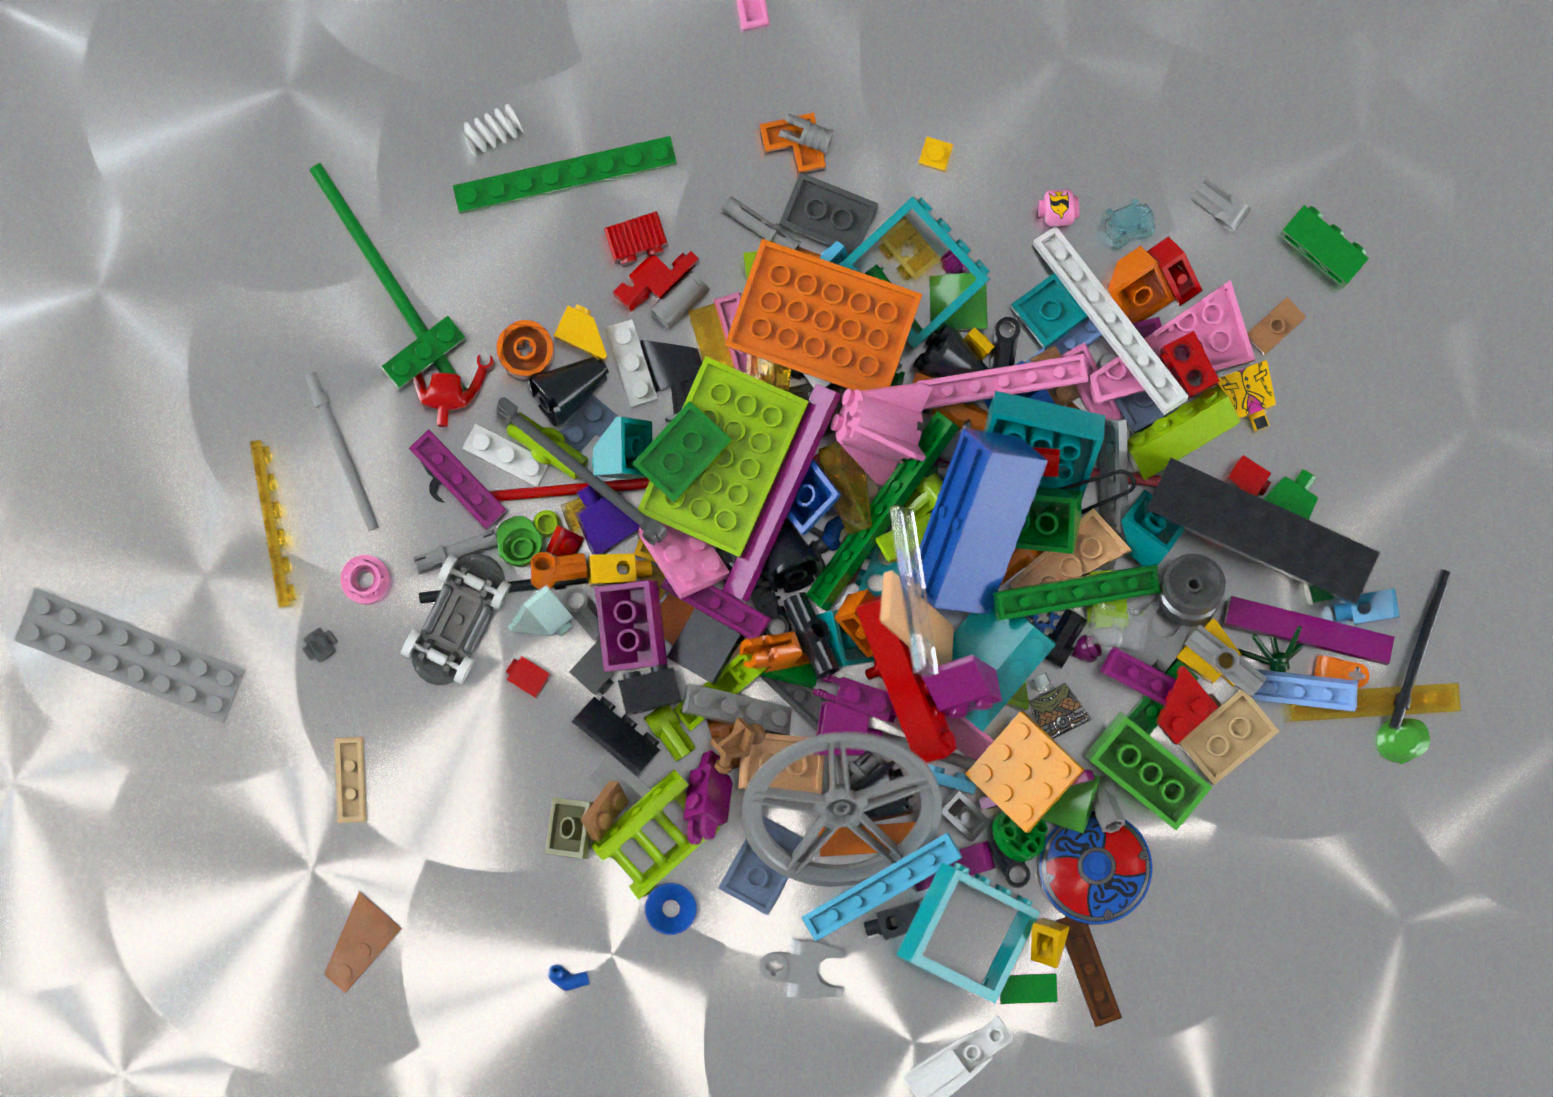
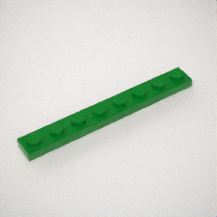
M671 136L452 186L458 212L462 214L677 165Z
M937 411L921 433L918 446L926 456L924 461L912 457L902 459L904 463H900L806 593L807 597L823 610L828 611L876 545V538L883 535L960 428Z

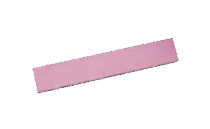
M1079 354L917 381V383L922 382L933 387L923 408L925 410L991 399L995 391L1015 395L1088 383L1089 378L1085 355Z

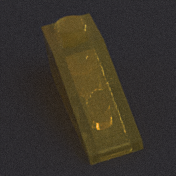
M838 441L818 449L821 469L842 494L834 505L847 533L852 535L872 527L866 473Z

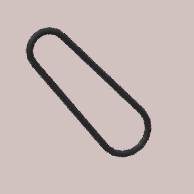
M1120 469L1057 489L1068 490L1116 474H1126L1130 477L1132 486L1128 490L1082 509L1081 514H1084L1093 508L1095 509L1131 493L1136 487V479L1129 471Z

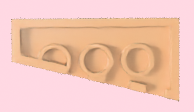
M1093 508L1081 518L1073 554L1044 551L1013 578L1009 585L1012 588L1082 577L1131 552V549Z

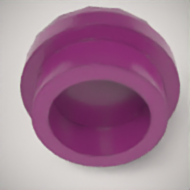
M948 250L940 258L945 272L960 274L966 273L968 269L951 250Z
M1086 634L1077 640V645L1074 646L1072 653L1073 657L1091 663L1096 661L1097 657L1102 656V649L1095 635L1088 636Z

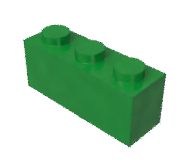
M1303 205L1279 235L1344 288L1369 259L1365 255L1367 252L1358 243L1353 242L1351 244L1343 237L1345 233L1334 224L1330 226L1322 220L1323 215L1313 206L1308 208Z

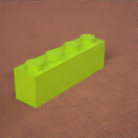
M1216 386L1205 390L1201 396L1190 403L1182 404L1170 415L1156 420L1152 426L1142 432L1131 435L1127 440V455L1136 472L1146 480L1165 469L1170 458L1175 460L1183 458L1241 421L1228 395Z

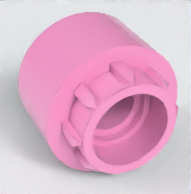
M356 556L346 563L341 572L340 581L344 593L351 600L359 604L373 605L379 603L388 595L391 589L392 577L390 570L381 560L374 556ZM367 572L371 573L374 579L372 585L367 588L361 587L359 584L360 576Z

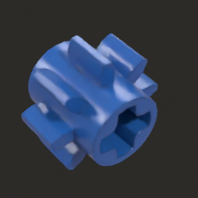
M1053 612L1047 613V622L1042 620L1037 622L1038 614L1025 616L1031 618L1032 623L1035 626H1039L1042 632H1045L1047 627L1055 630L1056 628L1053 625L1054 619H1061L1060 615Z

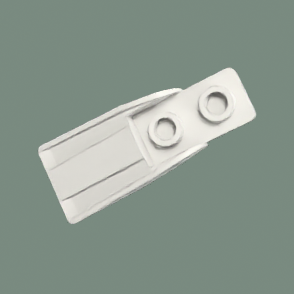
M994 1017L976 1032L972 1031L909 1070L903 1075V1079L916 1097H950L983 1069L993 1058V1054L1011 1042L1013 1036L1001 1019Z

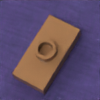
M1286 297L1247 333L1249 340L1265 356L1298 326L1306 316Z

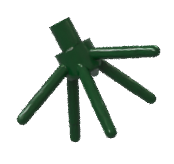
M1297 626L1285 653L1279 652L1277 639L1270 636L1273 654H1271L1256 634L1252 635V639L1266 657L1242 649L1238 650L1242 656L1268 664L1270 671L1286 673L1290 669L1289 660L1305 646L1298 644L1295 647L1302 627Z

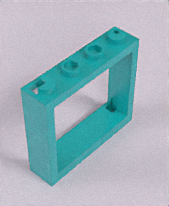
M912 196L839 265L863 273L854 263L913 209L968 268L977 280L920 333L911 327L907 341L916 349L991 278L987 275L990 270L980 259L975 262L968 255L971 249L961 238L956 241L949 234L952 230L951 227L941 217L936 220L931 215L930 211L933 208L922 197L917 199L915 196Z
M942 862L896 955L996 1004L1040 911L1032 908L1033 902L1021 895H1017L1016 899L1010 897L1012 891L999 884H996L995 888L989 886L990 879L978 873L971 877L968 875L970 869L958 863L952 867ZM959 880L1018 910L982 984L922 955Z

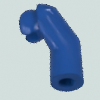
M849 511L826 523L822 539L828 546V550L834 551L840 547L841 541L839 538L841 530L854 523Z
M558 964L552 965L548 970V978L551 983L564 991L590 985L587 971L572 975Z

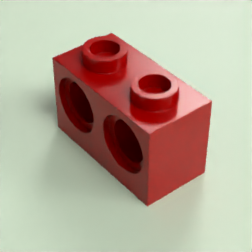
M1194 331L1164 345L1160 349V360L1168 370L1170 369L1175 380L1188 395V399L1215 386L1220 381ZM1175 348H1183L1187 353V360H1178L1174 355ZM1188 373H1196L1200 377L1199 386H1193L1188 382Z

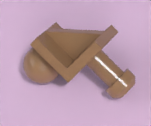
M738 717L730 735L711 739L710 743L721 754V758L715 764L717 772L721 774L730 773L733 767L731 764L732 758L748 757L752 744L757 745L764 740L765 730L760 724L753 723L748 725L742 717Z

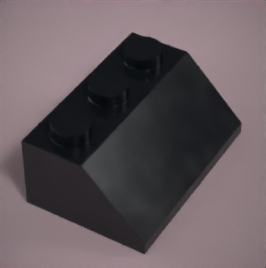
M602 696L600 700L593 697L571 722L640 777L661 750L656 747L660 742L648 732L644 736L635 730L638 724L626 714L622 718L615 714L613 710L616 706Z

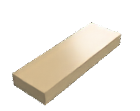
M364 737L334 738L337 823L367 822Z

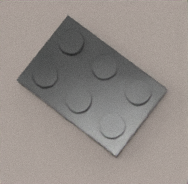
M800 172L779 225L830 246L838 241L845 246L847 253L851 254L863 243L878 203Z

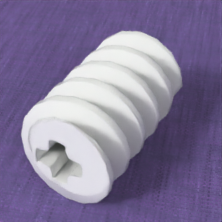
M508 103L505 104L504 114L496 108L494 109L495 118L485 113L484 123L477 117L474 118V127L468 122L464 123V132L462 133L473 157H476L477 147L485 153L486 143L496 148L497 138L505 144L507 143L506 134L511 135L514 139L517 138V129L524 134L513 108Z

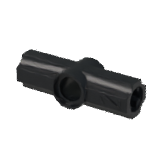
M800 592L785 599L783 602L796 630L795 633L802 652L807 654L817 679L836 673L840 669L827 641L830 637L829 627L822 619L816 617L806 592Z

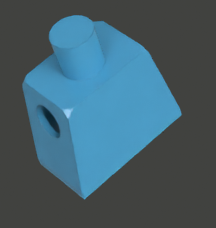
M1395 588L1363 593L1356 606L1348 603L1334 605L1337 622L1353 619L1354 624L1359 625L1400 618ZM1369 603L1371 611L1361 614L1359 612L1360 604Z

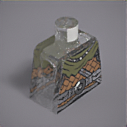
M1047 673L1031 680L1039 695L1029 700L1034 722L1052 739L1092 720L1066 683L1054 688Z

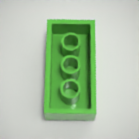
M1121 711L1085 754L1093 764L1176 831L1212 789L1209 783Z

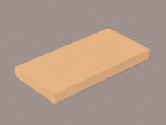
M893 570L885 572L883 575L880 621L933 668L952 662L954 626Z

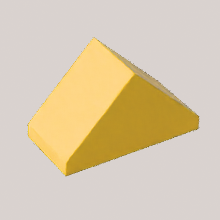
M1045 918L1034 922L1031 936V960L1057 969L1070 926Z

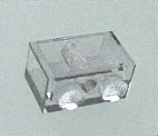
M1099 603L1098 608L1093 607L1091 609L1086 643L1113 646L1139 652L1144 651L1150 617L1143 616V610L1127 608L1126 613L1115 611L1116 606Z

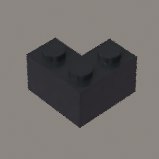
M667 664L651 667V673L641 675L639 670L623 674L624 679L618 681L627 716L682 702L674 668L668 669Z

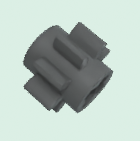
M320 627L303 639L307 645L302 650L309 660H313L316 657L320 663L337 651L333 645L338 640L331 630L324 633Z

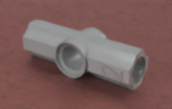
M1198 625L1184 643V645L1210 664L1216 672L1225 676L1250 697L1259 690L1267 679L1241 658L1234 649L1227 647L1201 625ZM1227 653L1232 657V665L1229 669H1224L1219 665L1218 658L1220 654Z

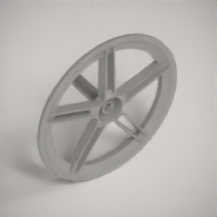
M853 732L830 733L796 742L772 756L759 768L748 784L743 797L741 811L742 826L745 837L753 851L765 864L776 872L790 879L816 886L857 885L932 841L941 820L942 798L939 785L930 768L908 748L876 735ZM840 748L841 756H835L834 758V749ZM846 748L864 749L882 754L900 764L910 775L854 792L850 790ZM828 750L830 792L827 794L769 787L775 777L793 762L815 752ZM920 792L921 807L917 821L909 834L898 845L863 813L864 811ZM762 805L821 816L791 854L777 844L770 836L764 825L761 811ZM862 823V824H863L866 828H868L881 842H883L890 850H888L887 848H885L881 843H879L874 837H872L868 832H866V831H865L862 827H860L859 825ZM823 827H826V829L824 830V832L817 838V840L811 845V847H810V848L805 852V854L800 858V856L804 853V851H805V850L807 849V847L811 844V842L814 840V838L818 835V833L821 831V829H822ZM840 827H848L880 854L875 858L853 864L829 865L810 861Z

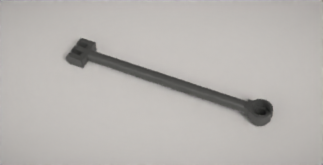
M506 397L498 400L496 416L508 426L511 423L516 425L640 525V528L644 531L642 536L651 545L661 543L667 536L668 532L660 522L649 516L646 517L601 479L594 476L591 471L517 413L518 407Z

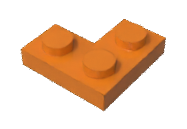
M814 112L798 116L811 121L813 124H817ZM785 119L759 124L765 153L793 147L799 174L800 172L807 173L826 168L824 155L821 151L779 136L782 129H787L801 135L804 128L792 125Z

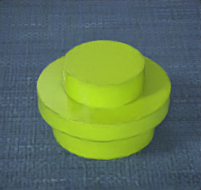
M543 510L535 515L533 525L539 530L543 538H551L556 526L561 527V521L555 512Z

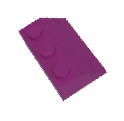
M647 580L594 587L604 672L667 664L658 581Z

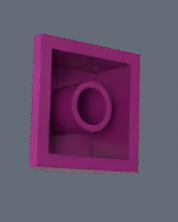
M974 655L921 672L922 678L938 710L951 718L965 717L967 712L976 709L987 710L993 707V704L1002 701L996 669Z

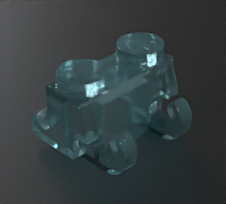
M1135 198L1131 200L1132 204L1115 211L1111 208L1105 210L1107 216L1105 226L1114 247L1127 245L1129 239L1137 235L1148 237L1155 233L1154 214L1147 203L1141 204Z

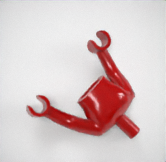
M481 355L477 356L478 369L465 391H463L461 386V376L456 374L433 373L428 388L423 373H420L413 379L421 404L438 410V427H448L449 410L467 407L476 397L482 387L486 373L492 371L495 366L492 356H490V363L485 366L481 365Z

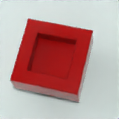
M556 526L546 552L555 556L577 554L584 537L563 527Z

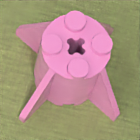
M919 382L864 391L851 389L845 391L840 412L835 414L831 421V430L836 431L837 441L876 484L884 486L894 472L897 463H904L902 461L903 458L909 459L912 457L924 461L926 456L918 446L922 431L917 430L918 422L923 423L921 412L933 389L931 385Z

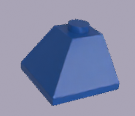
M814 458L787 514L798 531L804 536L842 496Z

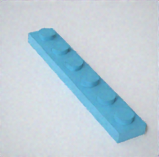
M948 832L802 916V919L816 942L938 871L942 862L950 865L962 858V855Z

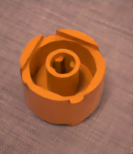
M518 320L504 329L497 340L498 358L504 369L515 378L528 380L534 375L547 372L554 361L555 347L551 336L537 322ZM525 344H529L531 350H533L528 352L527 356H523L522 352L519 351L520 348L525 347Z

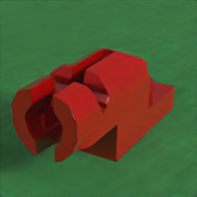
M692 251L687 255L682 253L673 261L672 266L674 268L670 270L656 255L648 257L629 274L630 281L634 286H627L622 282L613 291V294L632 312L637 306L650 298V293L660 300L689 270H693L700 263L699 258Z

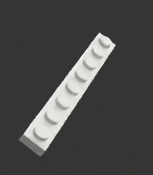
M1057 226L1034 239L1033 246L1161 412L1165 415L1188 400L1186 392Z

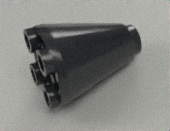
M947 323L940 329L939 333L935 331L928 337L925 343L928 346L925 353H921L913 364V367L921 374L934 379L989 370L959 332Z

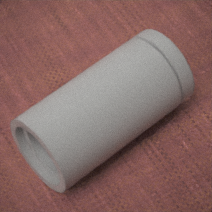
M689 270L650 310L666 327L671 329L710 289L692 270Z

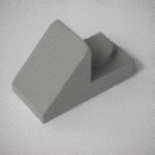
M958 789L942 804V815L971 842L991 823Z

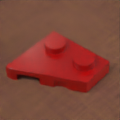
M1182 665L1177 670V679L1172 690L1169 689L1165 699V707L1160 711L1156 721L1157 725L1171 742L1176 745L1218 708L1187 668Z

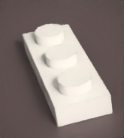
M630 319L606 327L631 408L658 400L633 320Z
M476 423L462 448L535 487L539 486L549 465L536 461L531 456L530 451Z

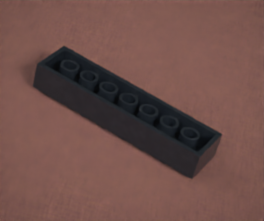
M1170 458L1147 508V512L1353 606H1356L1380 554L1379 551L1173 458Z

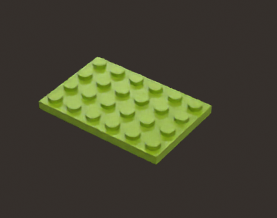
M705 356L683 407L691 401L728 435L732 441L675 503L650 481L638 510L647 517L649 516L656 521L741 558L809 401Z

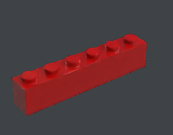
M882 595L868 599L855 607L909 748L925 763L944 759L957 750L956 740L948 727L945 714L938 710L922 678L921 672L926 670L925 660L880 621Z

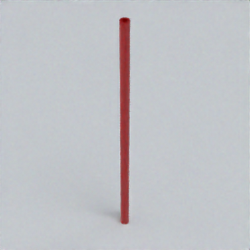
M635 478L603 482L614 491L647 489L650 480L648 478ZM576 483L489 492L498 501L578 495L577 492L589 484Z

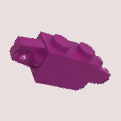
M832 675L821 678V680L839 685L835 695L827 693L825 690L814 688L812 695L867 714L870 718L894 723L897 717L890 696L884 690L846 677L838 678Z
M712 750L702 754L699 768L691 770L689 775L683 820L688 822L687 837L691 845L701 844L702 837L704 840L714 839L717 827L728 822L733 782L728 774H721L715 769L716 761L720 759V755L715 754Z

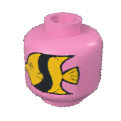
M1069 189L1048 190L1044 194V200L1038 201L1039 217H1044L1045 223L1048 226L1072 225L1075 218H1079L1078 196H1074L1073 192Z

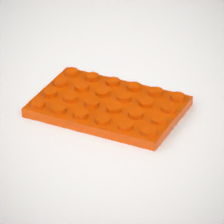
M761 239L724 346L851 390L864 391L891 387L923 294Z

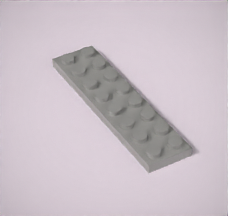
M35 588L13 640L222 723L226 720L245 670Z

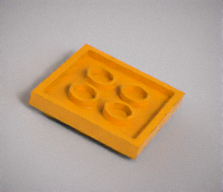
M1020 711L965 775L1027 833L1030 832L1085 769L1024 711Z

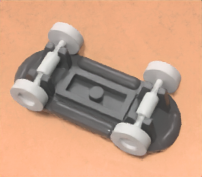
M451 554L447 557L438 575V580L444 582V585L421 631L418 632L413 629L403 645L401 655L406 658H410L412 655L415 671L428 683L434 685H446L452 682L462 685L474 663V659L471 656L495 608L498 610L501 608L510 591L511 584L505 581L504 572L499 563L490 556L483 554H470L459 561L457 557Z

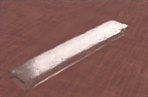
M896 505L889 509L914 673L932 676L938 674L914 511Z

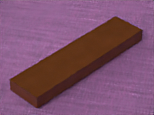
M1066 916L1057 919L1056 922L1070 926L1065 947L1095 1028L1121 1019L1120 1010L1089 925L1073 921Z

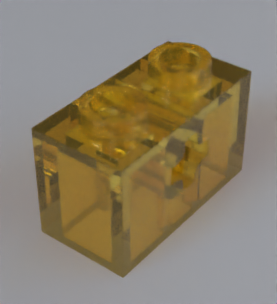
M905 216L878 241L881 244L878 246V249L887 260L892 258L898 265L896 271L905 281L910 279L913 284L937 266L941 260ZM903 246L906 249L913 248L912 258L908 255L904 257L901 255Z

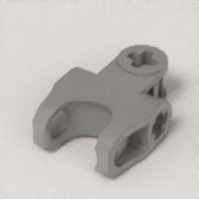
M1153 600L1143 612L1131 620L1128 624L1129 626L1126 627L1117 641L1128 648L1127 654L1165 673L1180 653L1183 642L1191 627L1181 625L1170 637L1157 635L1152 628V618L1159 609L1160 604Z
M792 940L791 954L771 952L764 955L760 961V972L763 977L774 982L788 983L787 997L812 1000L825 997H842V988L828 986L819 981L817 969L819 964L825 959L845 958V949L830 947L820 942ZM772 959H777V963L782 965L781 970H776L775 975H772L770 969L766 968V964H770Z

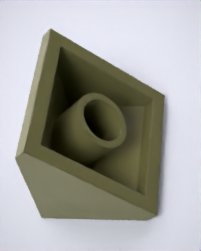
M552 797L545 854L589 859L591 839L581 818L594 802Z

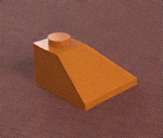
M1139 246L1117 261L1108 292L1131 323L1148 319L1175 300L1157 261L1142 246Z

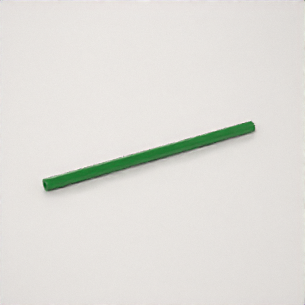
M321 163L314 165L309 169L310 173L416 337L419 338L428 331L425 323ZM445 355L434 363L439 373L457 375ZM461 381V386L463 388V391H465L467 388Z

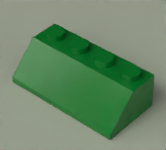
M1037 487L1035 498L1030 505L1025 524L1016 542V548L1073 554L1081 521L1082 491Z

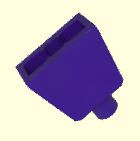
M590 485L577 492L585 507L578 510L575 516L592 555L601 554L641 527L604 496L599 497L595 489Z

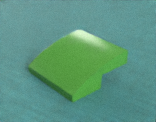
M972 273L929 276L930 322L977 280ZM987 284L945 321L936 332H939L946 323L953 326L958 332L959 330H972L974 327L977 330H987Z
M1094 774L1095 780L1069 787L1041 819L1045 822L1084 834L1093 810L1091 804L1101 778Z

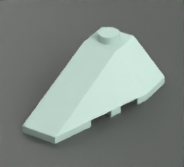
M544 586L522 605L518 615L513 618V622L509 624L508 628L512 633L550 637L558 634L562 636L573 627L570 622L574 618L547 586Z

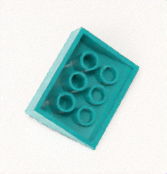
M995 391L984 431L1018 436L1031 447L1060 449L1058 477L1041 476L1038 487L1057 489L1090 478L1104 439L1105 415ZM1088 483L1068 490L1082 491L1083 499Z
M994 603L990 614L971 612L953 633L952 661L974 655L995 668L997 672L1002 701L993 704V707L987 710L976 709L967 712L965 716L967 720L982 732L1056 645L1055 641L1026 617L1002 621L996 620ZM928 664L925 668L928 670L933 667Z

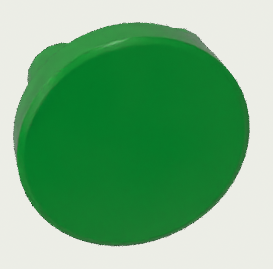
M1002 810L995 817L992 830L997 846L1006 856L1016 861L1026 862L1042 852L1045 846V834L1048 832L1046 822L1040 819L1030 832L1026 833Z

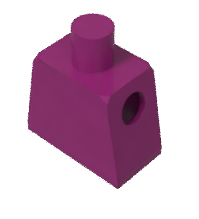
M830 701L821 702L816 736L853 732L882 737V730L868 728L869 715ZM840 748L834 749V756H841ZM846 748V756H860L864 754V749ZM828 750L815 752L813 755L829 756Z

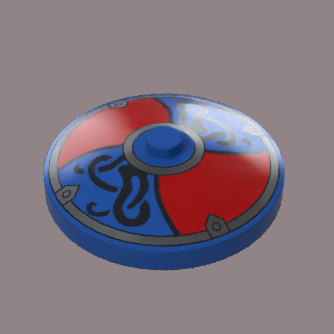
M1094 811L1091 812L1084 834L1056 826L1045 840V846L1040 853L1038 863L1041 887L1049 902L1067 918L1087 925L1109 924L1129 915L1142 902L1148 892L1153 870L1151 853L1141 833L1127 820H1125V825L1118 831L1112 833L1102 832Z

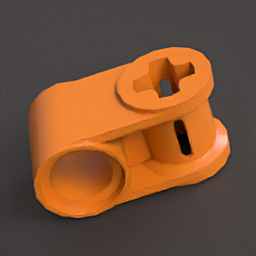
M1317 655L1314 676L1353 680V678L1348 677V674L1353 672L1355 668H1358V673L1363 675L1362 679L1357 680L1358 688L1365 686L1370 678L1367 667L1361 663Z

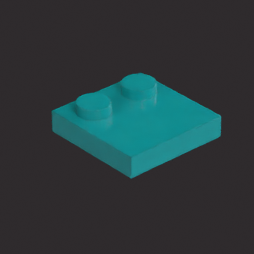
M1055 273L1011 304V309L1044 350L1089 318Z

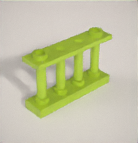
M675 769L615 821L600 841L594 840L590 844L603 862L607 858L612 857L634 882L629 886V889L638 900L643 896L649 895L659 881L701 845H691L687 835L685 836L663 812V808L672 800H676L685 809L687 795L684 791L688 783ZM650 819H655L677 843L664 855L642 831V827ZM722 825L717 827V831L715 832V834L718 833ZM629 838H633L655 862L643 874L620 850L621 845Z

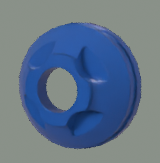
M666 883L656 887L649 894L645 904V915L649 924L656 931L666 935H676L687 930L692 925L697 912L696 901L692 893L686 887L676 883ZM668 900H674L680 906V911L675 917H668L663 912V905Z

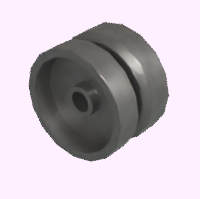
M1192 553L1176 558L1166 569L1160 585L1161 593L1158 595L1161 610L1170 620L1179 625L1192 627L1208 622L1217 612L1225 593L1226 579L1223 570L1215 561L1204 555Z

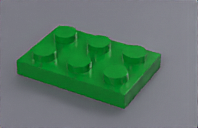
M689 401L632 464L675 503L732 439Z

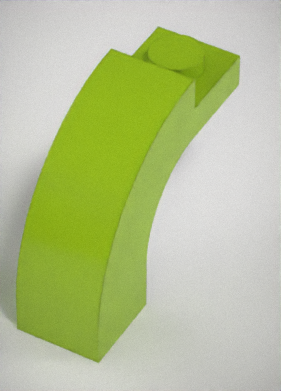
M739 654L725 667L715 685L707 681L702 686L738 695L767 668H747L743 663L752 660L753 654L741 656ZM683 700L673 710L686 727L692 731L707 718L682 713Z

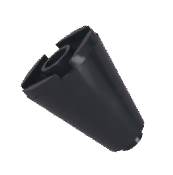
M590 357L534 375L528 379V386L533 398L535 396L538 397L541 403L538 407L552 425L559 426L569 419L607 381L606 374L609 371L603 360Z
M786 517L765 563L769 586L777 593V589H784L785 593L800 590L815 581L813 576L817 572L821 574L823 571L820 559Z
M889 761L852 789V791H860L904 777V774L900 768L894 770L893 766L896 763ZM912 794L864 811L863 813L873 822L910 815L916 812L917 807L916 804L910 805L909 799L914 797Z

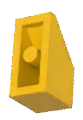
M577 304L575 308L567 306L554 333L555 340L596 359H601L606 363L608 356L595 320L590 316L591 311Z

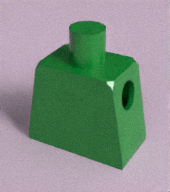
M1304 469L1301 470L1295 481L1284 476L1263 499L1309 520L1318 497L1308 490L1316 480V477Z

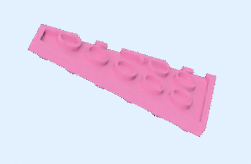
M1231 280L1144 339L1159 358V355H1161L1160 349L1164 345L1194 331L1215 372L1247 364L1255 360ZM1175 348V357L1180 361L1187 360L1186 351L1183 348ZM1119 356L1088 376V383L1095 404L1145 391ZM1188 373L1187 380L1199 376L1196 373Z

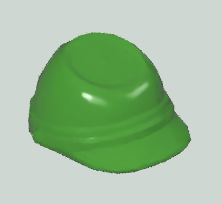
M525 516L511 517L503 521L497 529L496 536L499 556L515 567L531 565V558L542 551L543 536L530 519Z
M1403 718L1399 730L1390 728L1389 720L1377 732L1376 745L1378 751L1385 759L1391 762L1404 764L1423 755L1430 745L1428 728L1422 721L1413 718Z

